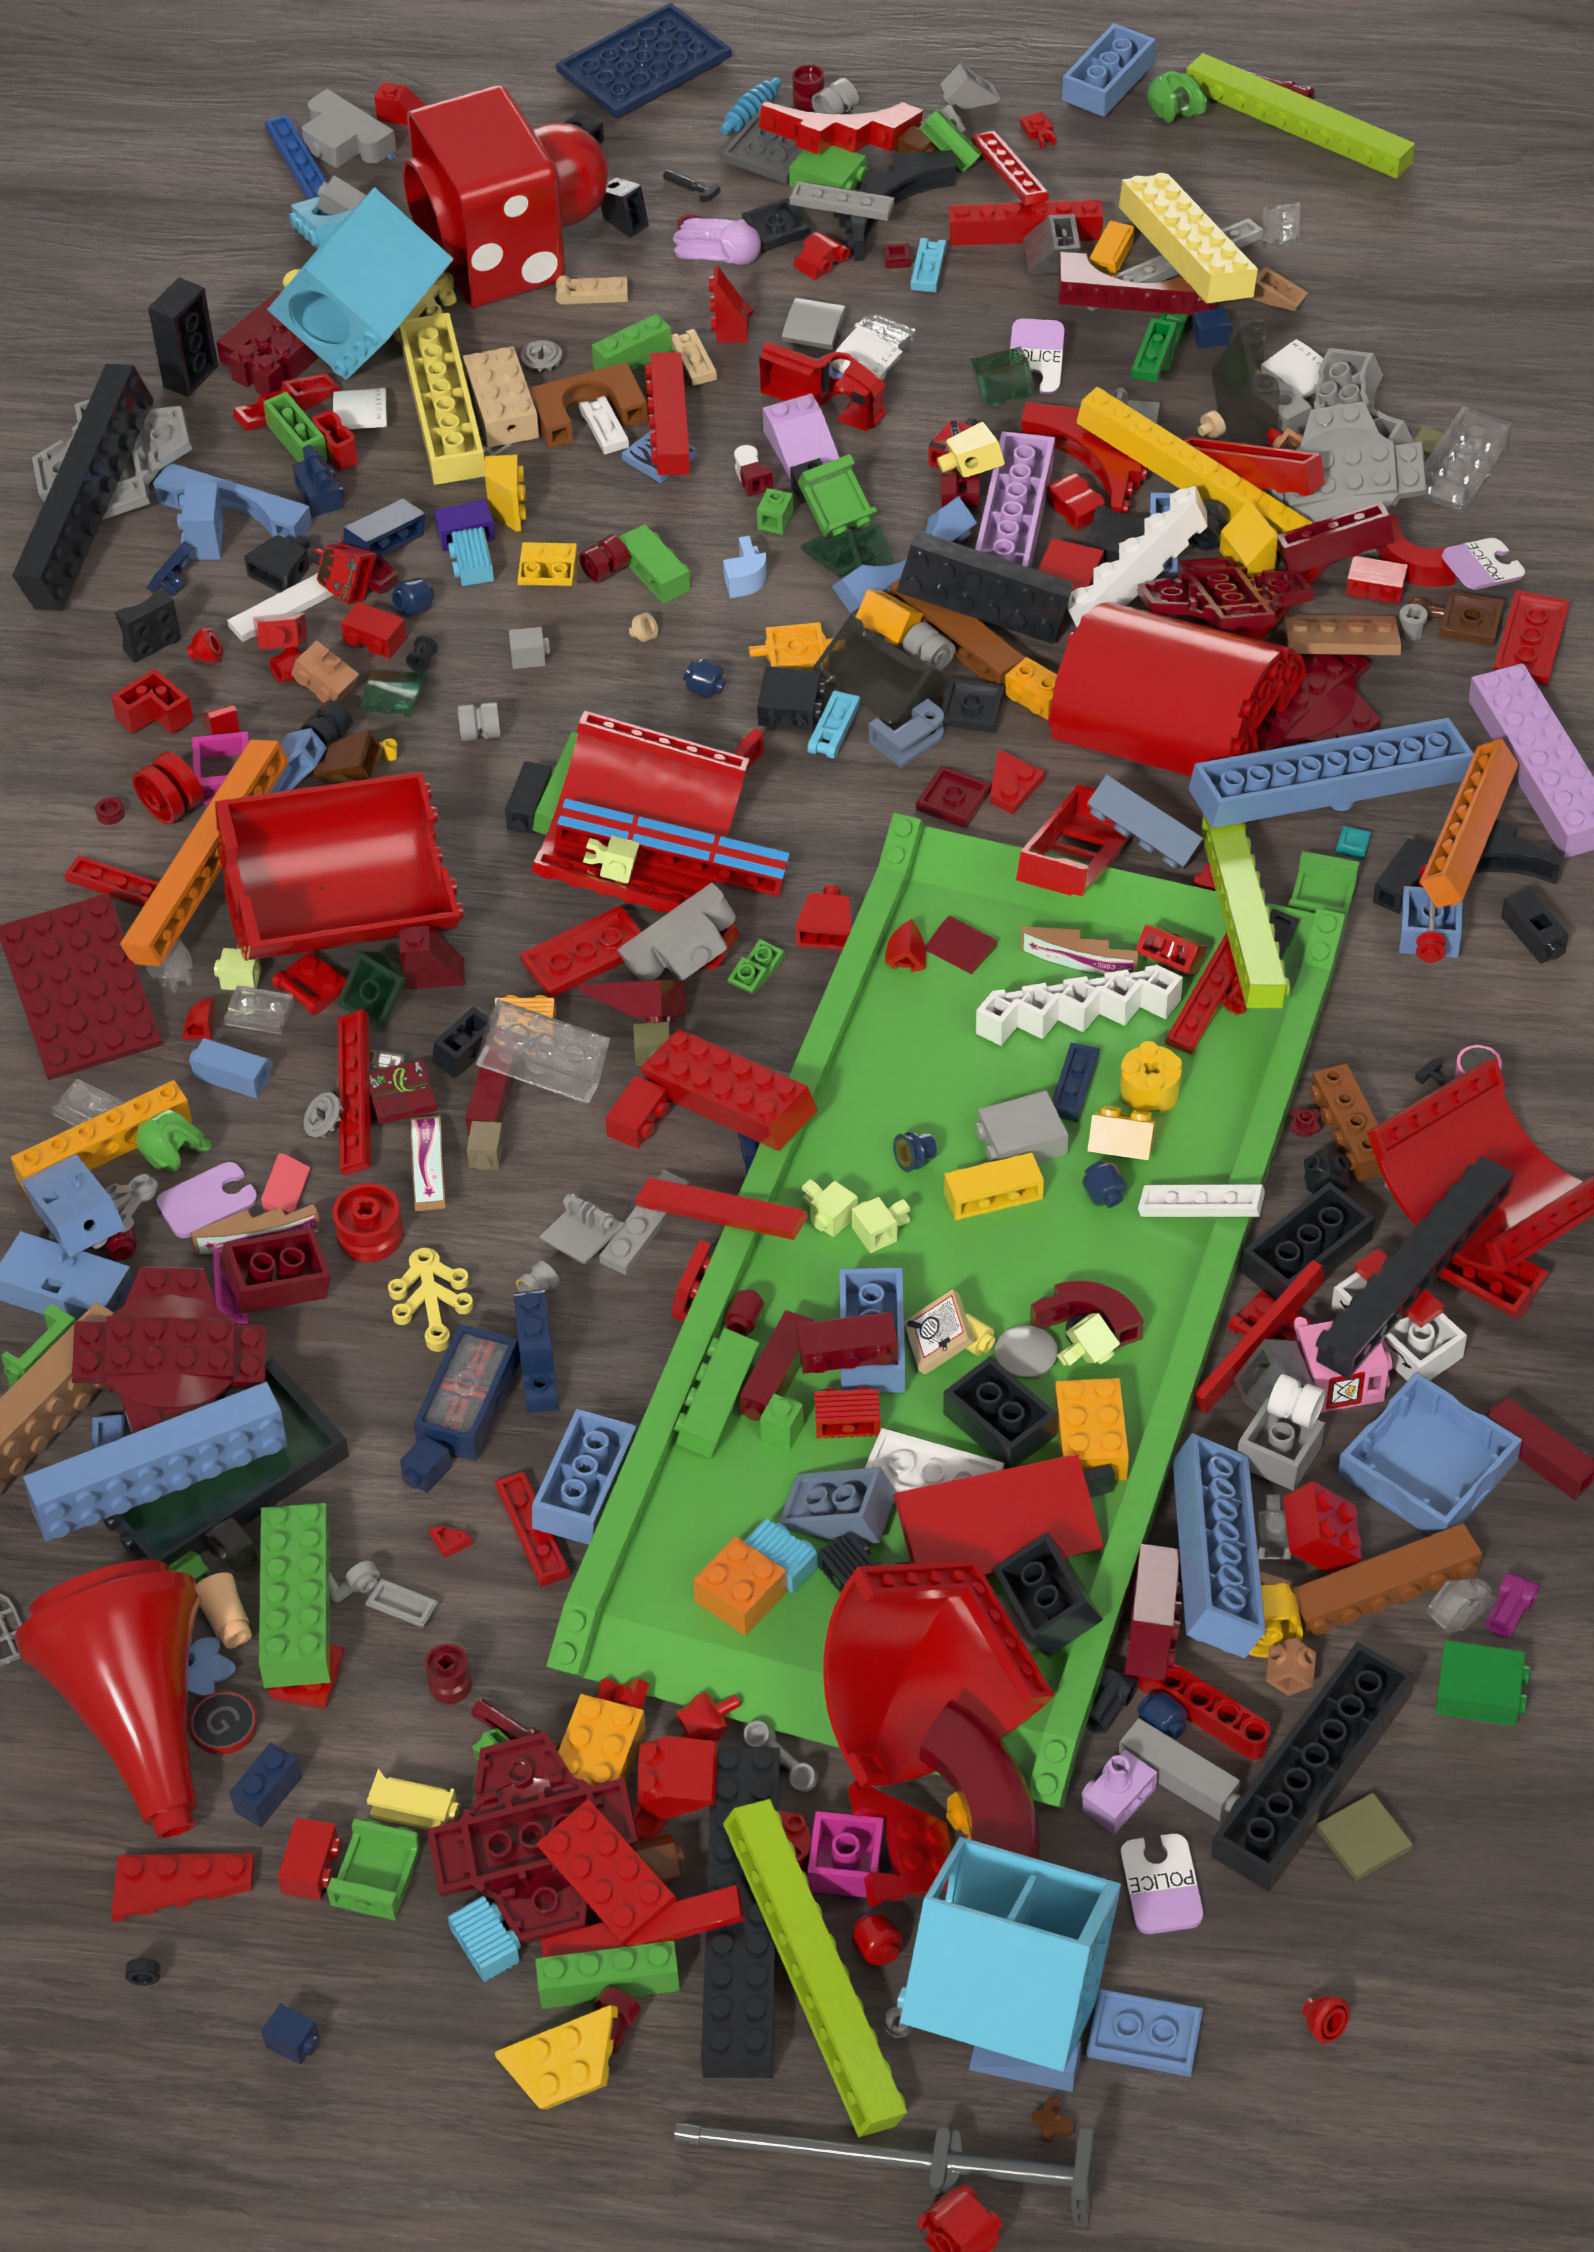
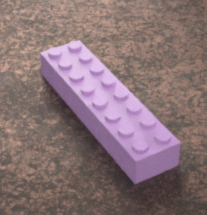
M1002 432L999 446L1005 465L993 469L975 550L1032 568L1047 497V485L1050 483L1054 464L1055 437Z
M1521 663L1472 677L1468 701L1492 741L1502 738L1518 763L1514 777L1562 857L1567 858L1594 850V777L1525 665Z

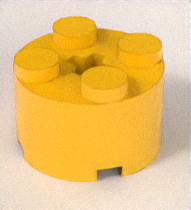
M1145 1041L1139 1047L1129 1051L1121 1064L1120 1091L1123 1102L1132 1110L1148 1112L1159 1110V1113L1171 1109L1179 1099L1182 1074L1181 1059L1169 1049L1157 1046L1152 1041Z
M1285 1583L1261 1585L1265 1633L1250 1651L1249 1655L1268 1658L1270 1646L1291 1638L1302 1640L1303 1630L1297 1598L1291 1591V1587Z

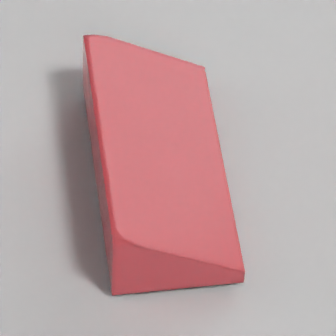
M278 1154L261 1199L264 1213L281 1207L285 1215L296 1211L311 1171L309 1166L285 1154Z

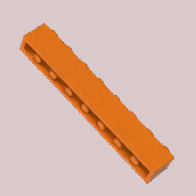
M1502 738L1477 746L1420 880V883L1437 909L1447 905L1455 906L1464 899L1518 767L1517 761Z

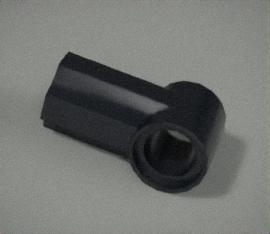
M1108 1665L1105 1667L1086 1725L1088 1729L1098 1734L1100 1732L1107 1733L1121 1708L1128 1706L1132 1701L1138 1688V1679L1130 1675H1124V1672Z

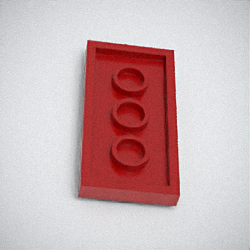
M1516 590L1493 671L1523 663L1535 683L1548 686L1568 614L1570 600Z
M620 905L520 953V961L548 998H553L625 963L617 949L640 934L641 930Z
M589 1799L536 1844L624 1946L677 1900L673 1893Z

